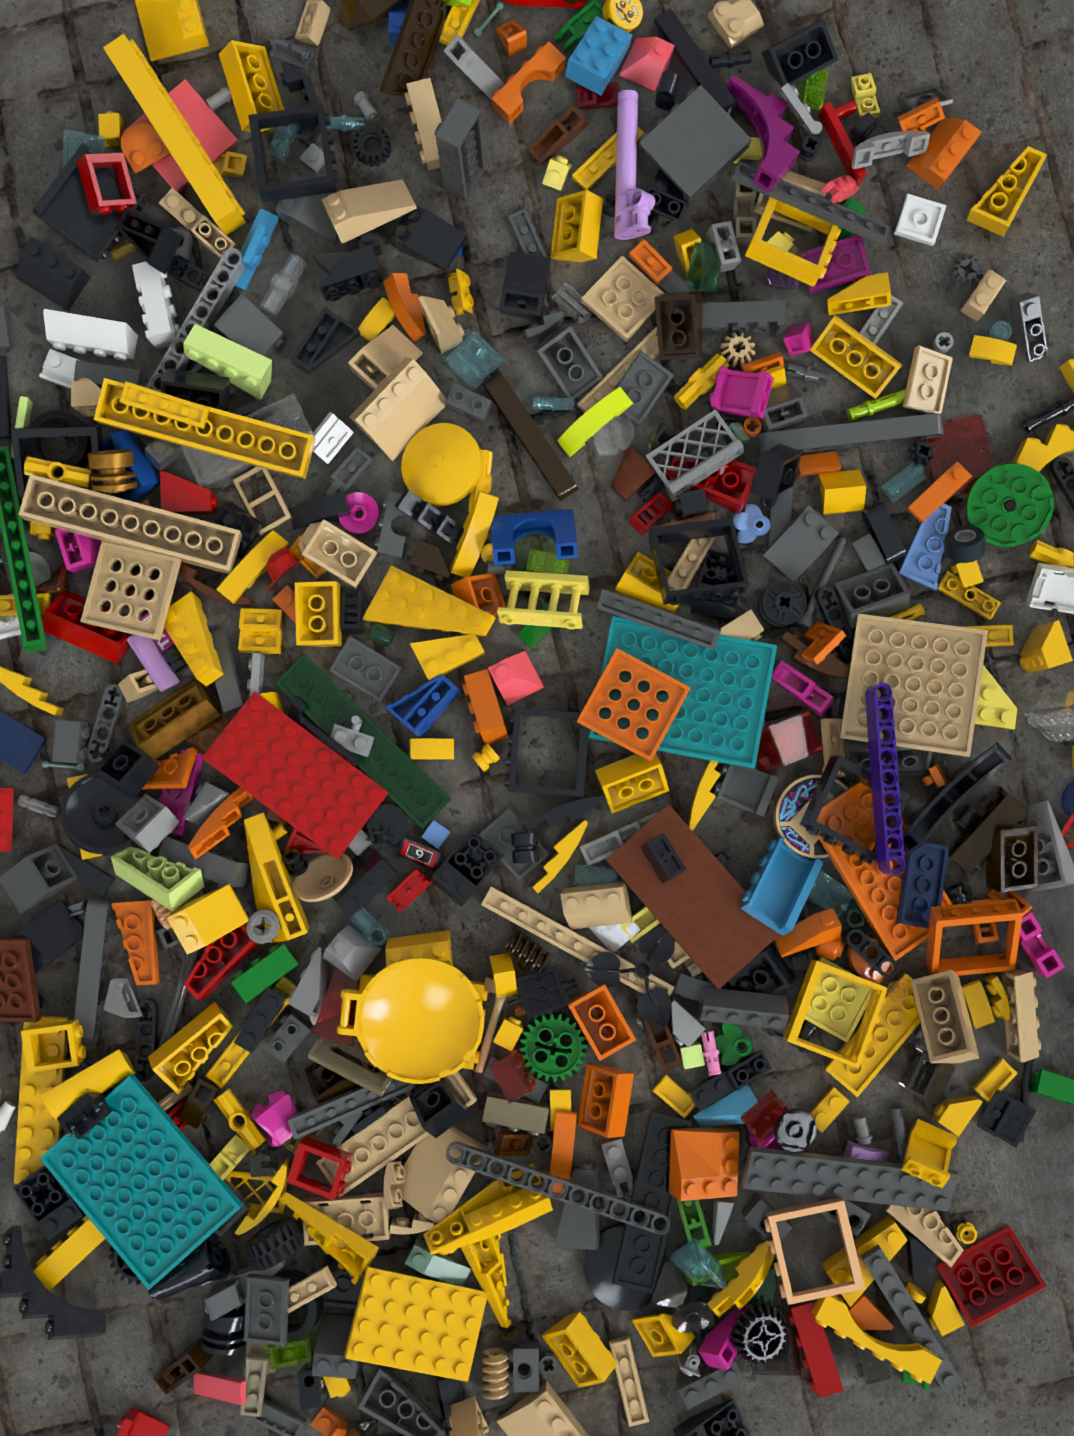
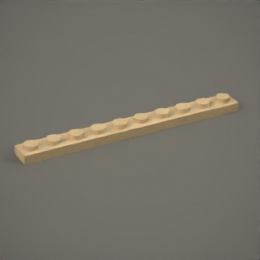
M492 886L481 904L586 963L599 953L611 952ZM616 955L621 963L619 969L634 968L635 964ZM633 972L619 973L622 983L642 994H647L644 979L636 978ZM650 974L648 977L650 991L660 987L669 996L675 988L673 985L653 974Z

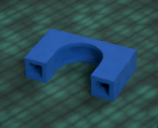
M573 509L493 517L491 533L494 565L515 564V543L523 536L529 534H543L550 537L555 542L557 560L578 558Z

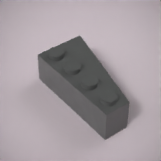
M786 300L719 303L705 301L702 303V334L731 336L735 332L739 336L741 332H744V336L778 338L785 326Z
M171 836L164 838L158 857H165L167 861L175 864L177 862L184 863L190 869L194 867L201 869L203 881L208 883L212 881L217 882L218 887L230 884L231 887H248L251 878L249 861L237 862V857L220 854L219 856L218 851L213 849L208 850L195 860L188 849L189 841Z

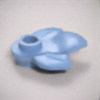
M746 504L745 512H741V514L736 513L732 516L734 526L739 530L737 534L738 542L742 544L751 543L757 536L767 534L771 527L769 519L763 516L761 509L754 504ZM758 522L764 523L762 528H757L756 524Z

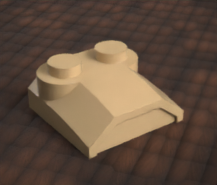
M751 0L720 1L715 4L713 10L708 12L707 15L730 49L764 27L760 12Z

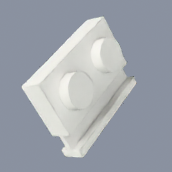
M50 349L42 367L43 371L39 377L71 389V381H74L75 364L78 359Z
M329 412L312 434L316 438L313 452L325 463L329 464L353 434V431L333 413Z

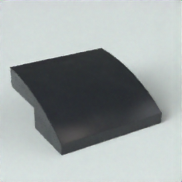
M996 1089L977 1127L1016 1148L1036 1110Z

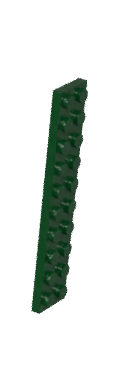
M305 654L275 682L292 701L296 696L302 699L306 704L304 713L329 736H331L334 724L351 729L353 725L352 717H361L362 724L359 732L375 737L369 757L352 752L361 759L358 766L374 782L389 792L387 795L422 829L452 800Z

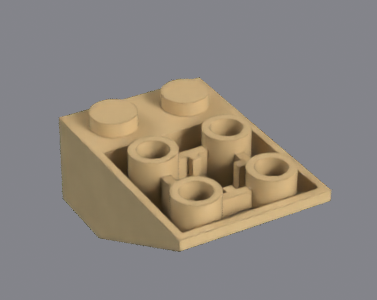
M392 325L361 348L348 362V365L374 391L406 357L416 361L423 352Z

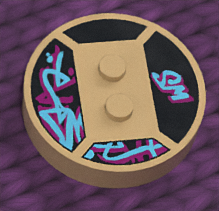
M806 775L791 781L778 795L773 809V823L778 837H785L783 842L794 852L810 858L829 857L819 838L809 834L805 827L799 825L822 775ZM835 779L825 803L848 788L842 782Z

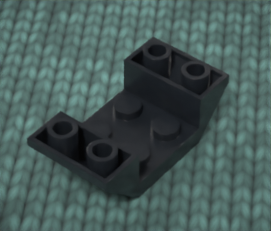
M659 168L652 186L647 191V193L655 198V205L651 211L679 223L688 207V203L683 199V192Z

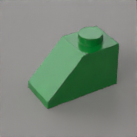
M546 603L540 610L548 611L549 605ZM525 625L518 636L533 649L554 627Z

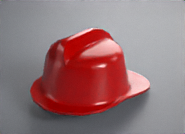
M286 547L272 554L267 562V570L272 583L266 591L289 569L297 565L304 558L299 560Z

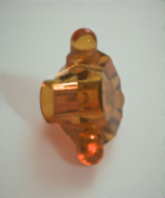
M222 718L219 723L211 722L205 725L196 733L186 738V742L193 744L195 749L204 755L227 727L229 720Z

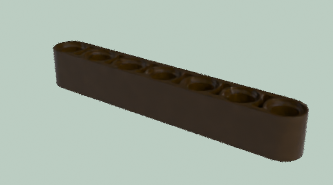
M498 373L483 383L488 395L558 499L562 501L578 490L576 483L505 377Z

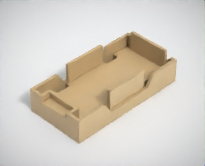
M384 1192L337 1196L334 1200L324 1196L309 1197L303 1200L304 1203L367 1241L390 1239L389 1209H385ZM364 1200H371V1202H362V1203H361V1201H364ZM303 1222L304 1246L318 1245L307 1233V1225Z

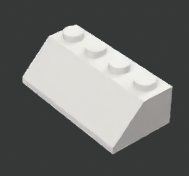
M44 309L46 339L53 345V348L63 351L69 348L80 354H86L87 351L99 357L110 355L121 361H126L127 358L134 360L138 335L127 323Z

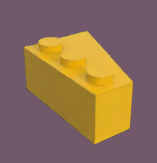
M471 634L410 643L429 681L441 674L446 675L485 655L477 636Z

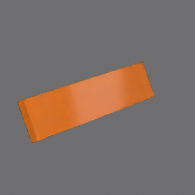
M240 787L212 812L188 846L195 860L230 835L227 828L243 817L240 809L254 800L252 795Z
M556 1110L550 1173L570 1180L577 1112ZM559 1182L554 1183L551 1190L558 1193L563 1189V1184Z

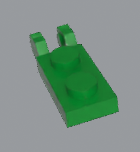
M592 0L556 33L553 38L556 43L562 41L568 33L572 36L563 44L562 49L564 52H568L576 43L581 41L596 16L603 19V6L597 0Z

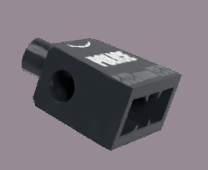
M314 1352L303 1355L304 1366L298 1371L300 1410L322 1407L329 1397L323 1376L311 1377Z

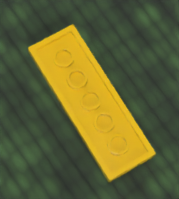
M903 973L886 993V1002L881 1005L879 1011L880 1019L877 1024H874L872 1030L873 1038L871 1043L867 1044L865 1049L866 1057L862 1060L859 1069L831 1059L824 1067L829 1074L857 1098L920 1023L911 983L913 979L906 973ZM859 1027L851 1035L848 1043L845 1042L837 1053L849 1057Z

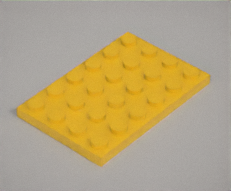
M366 1266L344 1357L350 1360L468 1382L487 1294L479 1289Z

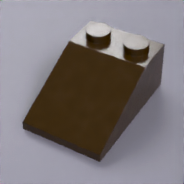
M701 290L661 293L655 296L659 360L700 358L703 313Z
M1037 825L998 830L986 865L987 887L1001 893L1038 887Z

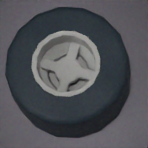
M960 526L950 531L946 537L948 557L955 562H974L984 556L986 552L985 535L978 527Z

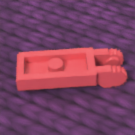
M844 174L828 182L821 192L824 195L830 193L832 195L830 201L834 204L853 196L859 190V187L851 176Z

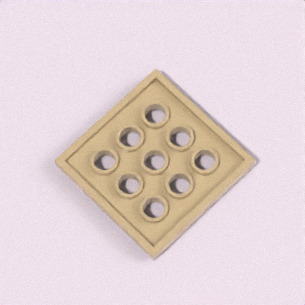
M102 541L80 622L161 641L182 560L172 556ZM117 561H120L121 568L115 572L113 566ZM139 565L140 573L133 576V568ZM159 570L160 575L158 579L152 580V572ZM115 581L116 588L109 592V583ZM134 585V594L132 596H128L127 589L130 586ZM149 590H153L154 597L148 601L146 594ZM109 601L111 607L107 612H104L103 604ZM129 606V614L123 617V607ZM144 610H148V619L142 621L141 613Z

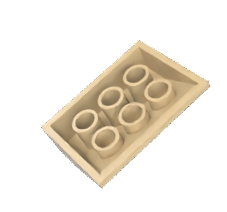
M406 357L349 418L391 461H394L406 448L413 436L424 429L446 406L445 402L447 399L414 359Z
M453 1126L439 1137L435 1138L429 1134L415 1145L403 1166L406 1183L398 1185L403 1199L422 1215L437 1224L453 1212L475 1171L457 1166L447 1160L446 1150L451 1142L458 1141L485 1151L487 1149L486 1145ZM457 1147L450 1150V1155L453 1158H458L462 1154L461 1149ZM478 1154L470 1158V1162L474 1165H478L482 1161V1157Z
M547 1380L539 1386V1392H531L497 1419V1423L507 1436H589Z

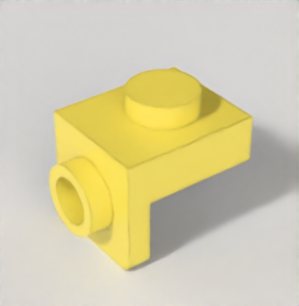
M559 155L556 158H551L542 184L562 191L568 172L572 167V164L568 163V159Z

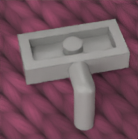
M352 717L353 725L351 729L334 724L331 738L349 751L369 757L375 737L359 732L362 724L361 717Z

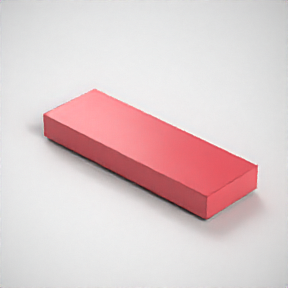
M203 1370L193 1376L194 1394L237 1405L246 1403L245 1380Z

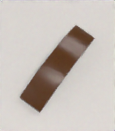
M183 563L180 564L179 571L184 578L205 595L229 605L245 607L254 605L255 602L242 595L233 604L221 593L197 581L201 573Z

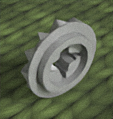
M259 910L249 918L247 934L252 941L264 944L272 942V939L278 936L280 928L279 918L273 912ZM264 922H265V924H267V925H269V926H271V927L268 928V929H265V931H264V933H263V930H260V929H258V928H256V927L262 926V925L264 924Z

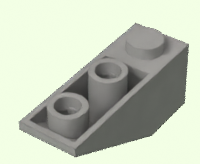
M456 35L445 48L444 52L490 99L498 88L501 89L505 85L496 73L459 35Z
M318 947L310 957L311 962L307 969H304L301 973L300 982L292 990L288 1003L308 1016L313 1017L317 1016L326 999L328 961L323 958L325 949Z

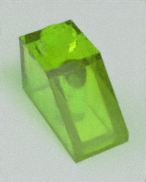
M308 1338L287 1341L285 1346H268L271 1369L312 1362Z

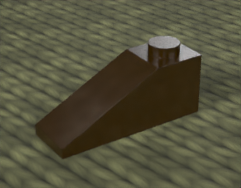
M203 1337L191 1344L153 1377L165 1394H168L201 1371L214 1356V1354L202 1350L200 1345Z

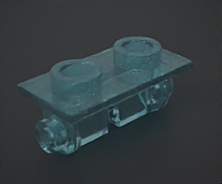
M293 124L277 127L267 155L277 157L276 160L280 163L287 161L291 149L290 144H293L299 130V125Z
M913 462L881 486V488L894 503L926 479L923 475L925 470L921 465L915 466Z

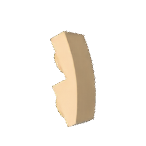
M401 1161L387 1163L384 1176V1203L386 1210L403 1207V1196L398 1186L406 1183L404 1178L405 1169Z
M420 1212L419 1214H414L413 1222L407 1218L398 1217L392 1220L389 1234L405 1235L423 1232L431 1229L434 1226V1222Z

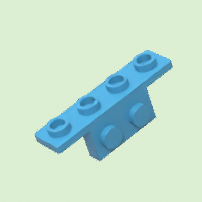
M263 209L259 210L240 251L243 255L242 262L245 270L235 287L244 291L247 289L257 266H259L262 260L264 250L270 243L271 235L279 220L277 215Z

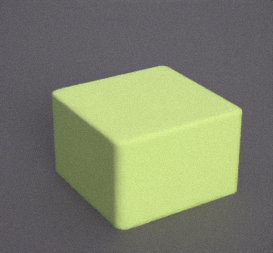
M699 1042L693 1043L689 1048L686 1045L679 1046L684 1069L705 1065L702 1047Z

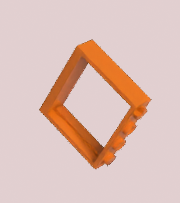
M1009 899L931 907L925 961L929 974L933 975L951 969L958 976L1014 971L1023 916L1017 900ZM1009 921L1004 953L939 959L943 927Z

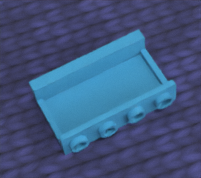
M780 836L776 840L772 839L766 848L768 853L760 860L758 864L760 869L751 878L750 883L752 885L742 897L744 902L740 909L784 936L793 930L824 862L818 858L810 861L794 852L783 843L785 837Z

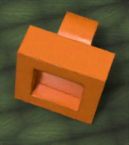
M939 764L931 766L928 769L930 775L922 779L926 786L935 782L938 788L948 782Z

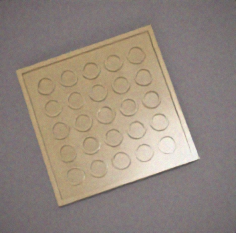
M858 614L840 739L868 743L865 691L871 685L886 683L892 689L896 747L970 757L988 630ZM877 689L876 693H877V696L880 698L881 693H880V691ZM879 710L878 716L880 719H882V713ZM880 731V735H879V736H880L881 740L883 741L884 735H883V733Z

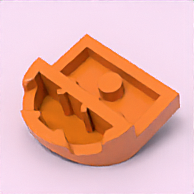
M135 123L129 126L122 134L121 149L135 174L171 155L156 129L150 124Z
M866 934L886 953L877 937ZM855 938L851 943H856L859 938ZM848 947L846 956L849 958V968L868 981L880 985L884 976L876 972L855 951ZM873 947L867 948L865 952L866 957L870 958L875 954ZM889 961L882 964L881 969L883 972H887L891 965Z

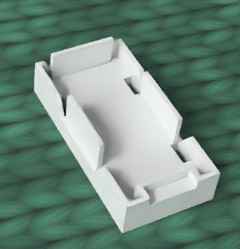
M1038 563L1026 599L1029 607L1045 610L1055 608L1059 612L1074 614V568Z

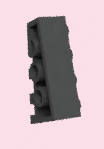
M379 1365L359 1401L358 1409L405 1436H441L444 1423L386 1366Z

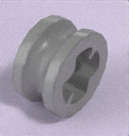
M946 332L938 334L932 343L934 350L939 353L947 352L953 346V337ZM945 339L947 343L943 346H940V341Z

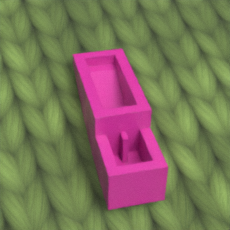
M782 660L772 672L771 679L821 717H823L834 702L833 696Z

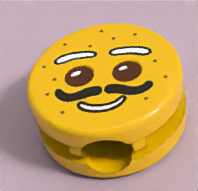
M606 0L602 14L605 21L629 33L640 24L643 9L640 0Z

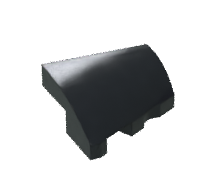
M233 502L223 503L215 520L218 525L241 531L242 538L237 553L239 559L245 556L264 525Z

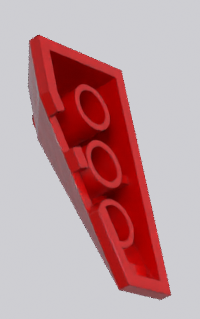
M673 457L669 466L680 467L682 457ZM684 458L682 468H693L696 460ZM732 461V463L726 464L690 488V490L704 489L706 499L723 508L741 514L752 490V481L757 473V468L742 462ZM667 470L666 477L675 480L679 471Z

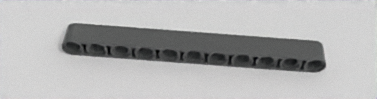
M454 1141L447 1147V1160L457 1166L656 1234H665L670 1228L669 1219L660 1210L498 1156L462 1142ZM457 1147L461 1149V1156L453 1158L450 1155L452 1148ZM475 1154L482 1157L481 1163L478 1165L472 1164L470 1162L471 1156ZM495 1161L503 1165L502 1169L498 1172H494L490 1168L491 1164ZM516 1168L523 1171L522 1176L518 1179L511 1176L512 1170ZM536 1175L543 1178V1182L538 1186L531 1183L532 1178ZM557 1182L563 1184V1189L558 1193L551 1190L553 1184ZM580 1189L583 1191L582 1198L578 1200L572 1198V1193ZM600 1196L604 1199L601 1206H594L592 1204L595 1197ZM616 1204L624 1205L621 1213L613 1212V1207ZM636 1211H643L644 1216L641 1220L633 1218ZM659 1217L664 1218V1224L661 1227L654 1226L655 1219Z

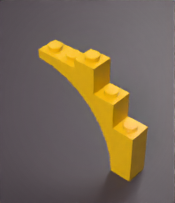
M1056 424L1050 428L1043 444L1037 438H1026L1021 442L1012 463L1025 464L1040 472L1054 458L1074 451V427L1071 430L1065 424Z

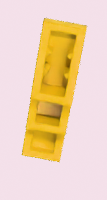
M479 490L463 525L464 532L456 547L457 554L449 569L452 574L462 577L471 576L494 517L499 500L497 496Z
M272 530L248 553L216 590L234 604L261 574H265L269 557L281 548L287 547L289 542Z
M0 666V682L35 707L53 715L62 716L64 708L46 702L48 693L30 687L32 678Z
M708 761L696 787L688 819V827L692 831L716 797L709 791L721 775L714 770L719 762Z
M583 820L553 846L558 853L543 865V868L548 873L532 886L537 893L553 880L567 863L588 825L586 820Z

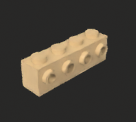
M427 78L407 83L408 92L404 94L407 106H412L413 111L409 112L412 125H417L418 131L414 133L417 145H422L423 150L419 151L422 164H427L428 171L440 168L435 130L442 121L431 79Z

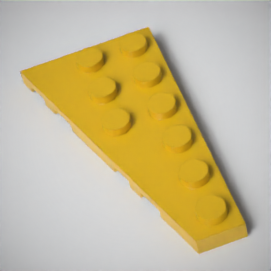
M391 565L362 620L388 625L395 624L405 627L437 629L446 632L453 631L461 632L462 634L486 636L495 617Z

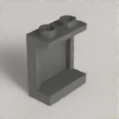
M724 764L721 773L724 774L721 782L717 781L713 790L716 793L715 798L764 817L779 778L756 769Z

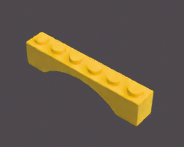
M835 1295L817 1299L811 1310L816 1318L815 1322L822 1327H832L835 1329L834 1333L844 1339L846 1337L854 1340L853 1344L863 1350L865 1348L870 1349L872 1355L882 1361L884 1359L891 1361V1365L901 1372L906 1370L910 1372V1376L920 1383L925 1381L931 1384L942 1362L940 1357L933 1351L919 1343L892 1344L870 1336L854 1322L846 1304Z

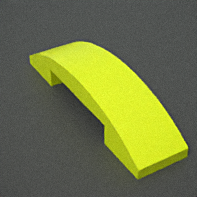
M621 387L617 388L576 420L557 442L567 455L571 457L585 445L589 438L615 416L621 415L633 402Z

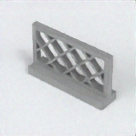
M715 409L647 454L646 458L669 490L673 499H675L680 493L686 492L743 454L744 446L740 440H737ZM715 417L719 422L718 430L706 428L707 422ZM693 431L702 432L700 442L688 440L689 434ZM705 432L717 434L715 444L703 442ZM719 435L729 436L732 441L726 446L717 445ZM676 442L685 443L683 453L671 452L672 445ZM687 444L699 446L697 456L685 454ZM702 446L714 448L713 454L710 457L700 456ZM658 454L667 455L665 465L656 464L653 458ZM670 456L682 457L680 467L668 466ZM684 458L696 460L695 466L691 469L682 468ZM667 470L679 471L677 478L669 483L666 478Z

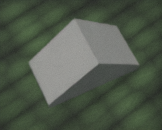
M128 978L112 979L103 1010L123 1018L141 1017L142 1012Z

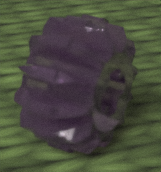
M770 267L766 273V285L771 288L795 290L801 282Z

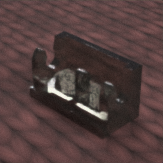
M261 1144L249 1155L251 1177L276 1174L282 1165V1158H271L269 1152L278 1150L277 1146H262Z

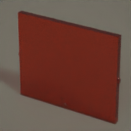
M981 414L943 423V436L923 439V442L927 440L930 446H934L932 454L935 457L929 460L933 483L957 461L972 475L967 483L952 497L963 494L968 495L976 479L986 470L994 467Z

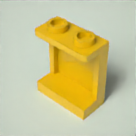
M917 1119L909 1132L901 1170L934 1186L943 1188L950 1179L948 1168L951 1151L957 1143L958 1136Z

